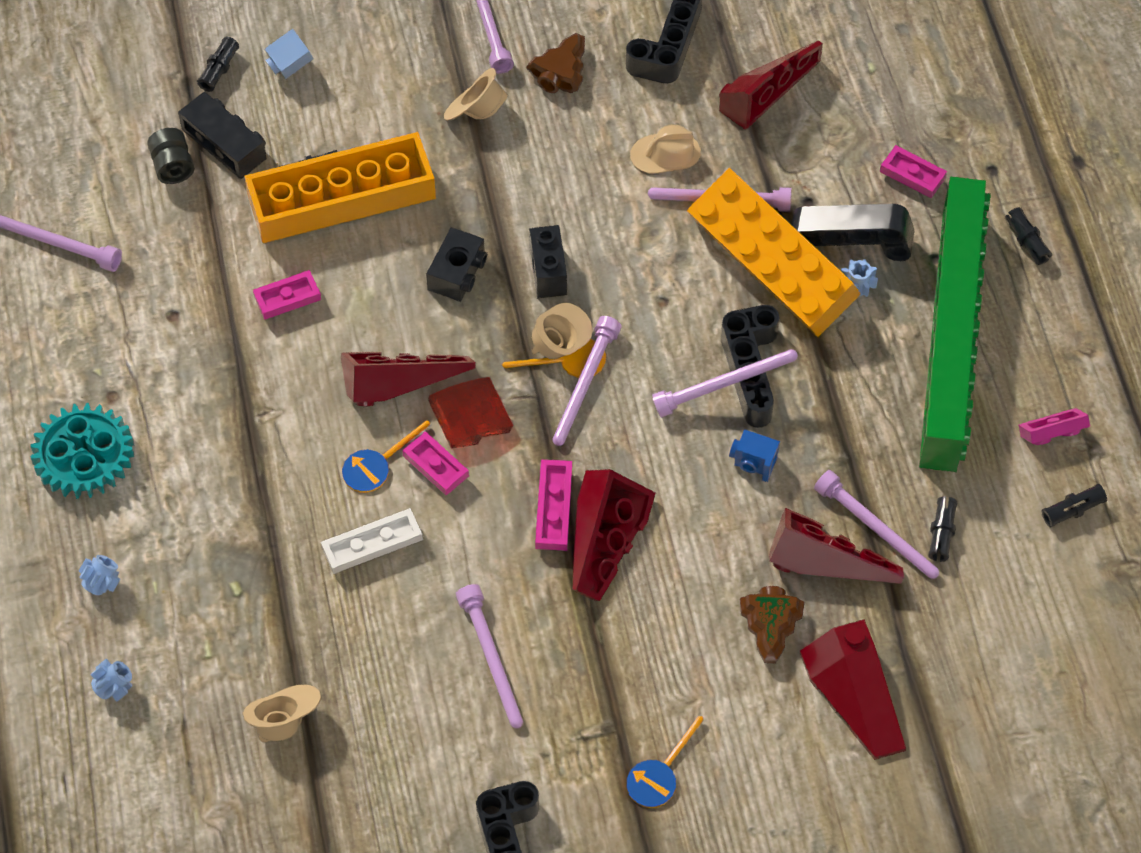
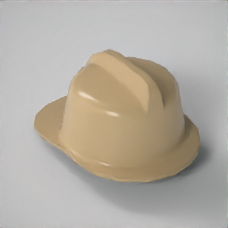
M490 68L486 70L470 88L456 98L446 109L444 119L447 121L453 120L463 113L475 119H485L495 114L508 96L495 80L496 69Z
M672 124L664 126L657 134L639 139L630 151V159L633 165L638 170L648 174L691 168L698 162L701 156V148L693 138V133L682 126Z
M571 303L555 305L536 319V325L532 331L531 338L534 344L532 353L540 352L546 358L558 359L570 355L586 345L591 339L593 332L592 324L587 314L580 307Z
M306 684L286 688L268 697L251 702L244 709V720L249 725L255 727L261 742L288 739L297 732L302 722V717L313 712L319 705L321 700L320 691L316 687Z

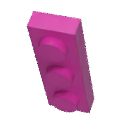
M541 459L535 549L567 551L572 461Z

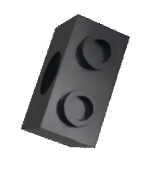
M559 225L529 228L530 255L537 299L567 295V271Z
M450 227L426 273L427 290L461 302L465 293L471 292L478 268L482 269L486 263L488 252L485 251L484 238Z

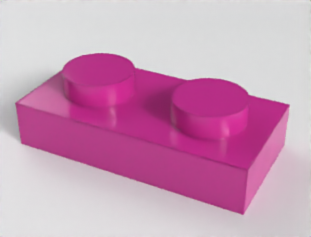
M897 145L894 146L880 167V172L929 198L934 196L947 175L946 170Z
M310 270L253 289L254 298L264 320L321 300V293Z
M1073 408L1019 424L1020 436L1034 445L1047 444L1051 441V438L1060 435L1074 436L1079 434L1081 429L1090 427L1089 416L1081 410Z
M426 431L402 450L403 457L446 496L469 477V470Z

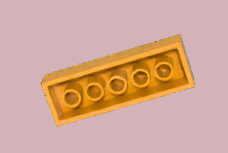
M418 132L244 176L248 199L262 243L436 199L435 178Z
M730 168L687 209V212L699 226L817 337L861 295L855 284Z

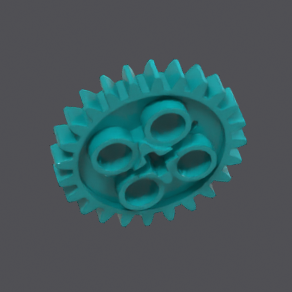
M89 403L85 404L83 410H79L78 406L73 404L72 412L70 413L63 407L60 408L62 416L59 418L50 414V425L41 422L40 426L43 433H34L36 443L30 445L33 453L30 457L33 465H35L36 475L40 476L43 485H50L52 492L57 491L61 487L63 497H66L70 491H74L76 499H79L82 491H86L89 498H92L93 489H98L104 494L105 484L116 487L114 478L124 479L125 473L123 468L132 467L129 458L134 457L135 454L132 447L134 446L132 436H130L129 426H124L121 416L115 418L112 409L104 414L100 404L94 411L91 410ZM78 430H84L82 433L75 434ZM110 444V445H109L108 447H106V448H99V447H101L102 445ZM59 453H66L61 457H55ZM86 467H90V468H91V469H89L88 471L81 472V470H82L83 468H86Z

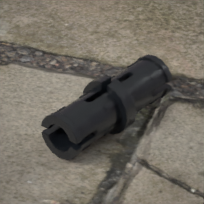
M227 36L224 37L216 52L207 59V66L197 80L198 86L204 91L212 92L222 74L228 72L230 68L229 63L239 49V43L235 39Z
M1017 207L1009 211V215H1006L1005 219L1015 231L1020 246L1024 245L1036 265L1046 263L1049 260L1048 257L1051 258L1053 254L1040 237L1041 232L1037 226L1033 227L1022 208Z
M1096 484L1076 495L1070 493L1065 496V500L1042 509V517L1047 526L1051 528L1071 517L1079 518L1084 515V511L1107 502V495L1104 488L1100 484ZM1083 500L1085 501L1084 503H1081V504H1079V505H1077V506H1075V507H1072V508H1070V509L1064 511L1065 508H1068V507H1070V506H1072V505H1074V504H1077V503H1079V502H1081V501H1083Z
M946 496L937 499L935 521L931 523L930 527L932 540L928 557L931 560L937 561L938 550H940V562H945L949 559L950 541L956 531V526L953 523L958 502L954 498L949 497L948 508L946 509Z

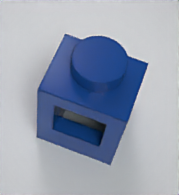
M744 429L740 440L735 439L733 441L729 457L735 459V466L748 473L756 472L762 474V481L768 482L778 458L780 441Z

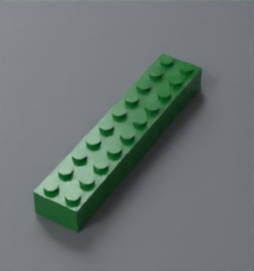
M952 176L949 178L942 216L919 468L957 472L959 461H965L967 445L969 446L971 427L969 426V418H971L973 410L971 394L974 390L976 376L973 370L977 360L978 346H976V338L978 339L980 328L978 312L980 313L982 303L980 287L983 285L984 268H982V264L985 260L987 245L984 243L987 235L989 218H986L987 211H989L991 193H985L986 180Z

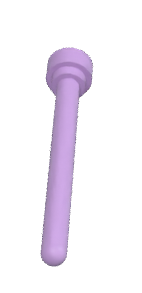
M476 0L492 50L489 56L490 66L496 69L497 74L506 73L514 66L512 55L502 46L488 0Z
M779 187V190H773V193L756 192L769 205H772V208H778V211L790 212L791 188ZM651 188L648 191V196L654 200L696 201L706 190Z
M0 215V228L94 259L100 265V268L111 272L116 271L120 265L122 258L121 249L109 245L96 248Z
M599 317L594 328L597 339L553 436V443L556 446L564 444L608 343H612L619 335L622 326L612 317Z
M790 349L672 393V391L665 392V390L652 394L656 409L661 418L670 415L674 409L678 408L677 405L794 362L798 354L795 350Z
M828 470L818 479L814 490L823 497L828 496L830 499L835 498L930 579L938 577V568L842 488L843 484L839 482L840 477L834 472Z
M467 585L456 592L457 601L460 608H463L465 612L470 614L510 725L516 729L520 728L523 725V719L481 609L483 606L482 601L484 600L483 593L479 585Z

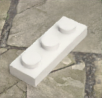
M409 508L322 541L321 546L333 574L422 541L423 537L416 519Z

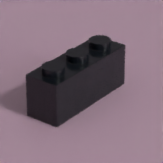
M204 91L178 111L181 129L239 179H242L267 159L266 142L261 134L257 131L252 132L246 127L244 121L238 115H232L227 111L224 104L218 98L213 99Z

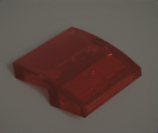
M490 377L462 382L435 392L428 397L430 406L451 449L478 445L482 437L510 433L513 427Z

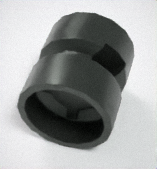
M160 129L148 138L147 145L158 180L166 184H176L187 180L194 173L191 154L188 153V145L184 133L180 129Z

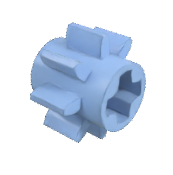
M866 259L863 261L850 260L849 269H841V272L855 284L861 293L860 296L865 295L867 297L869 289L877 287L878 278L875 277L877 268L871 267L866 262Z
M97 555L92 561L86 558L79 569L81 573L80 579H83L81 585L88 592L95 595H102L106 593L107 589L113 592L120 581V578L117 577L119 572L116 571L118 565L104 555Z
M105 659L91 673V676L94 678L91 682L93 691L97 696L105 700L112 696L117 702L128 694V690L133 686L130 683L132 673L127 665L121 661H115L111 664L108 659Z

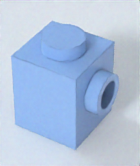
M291 29L265 48L269 56L265 60L275 75L281 72L285 79L314 59L294 29Z

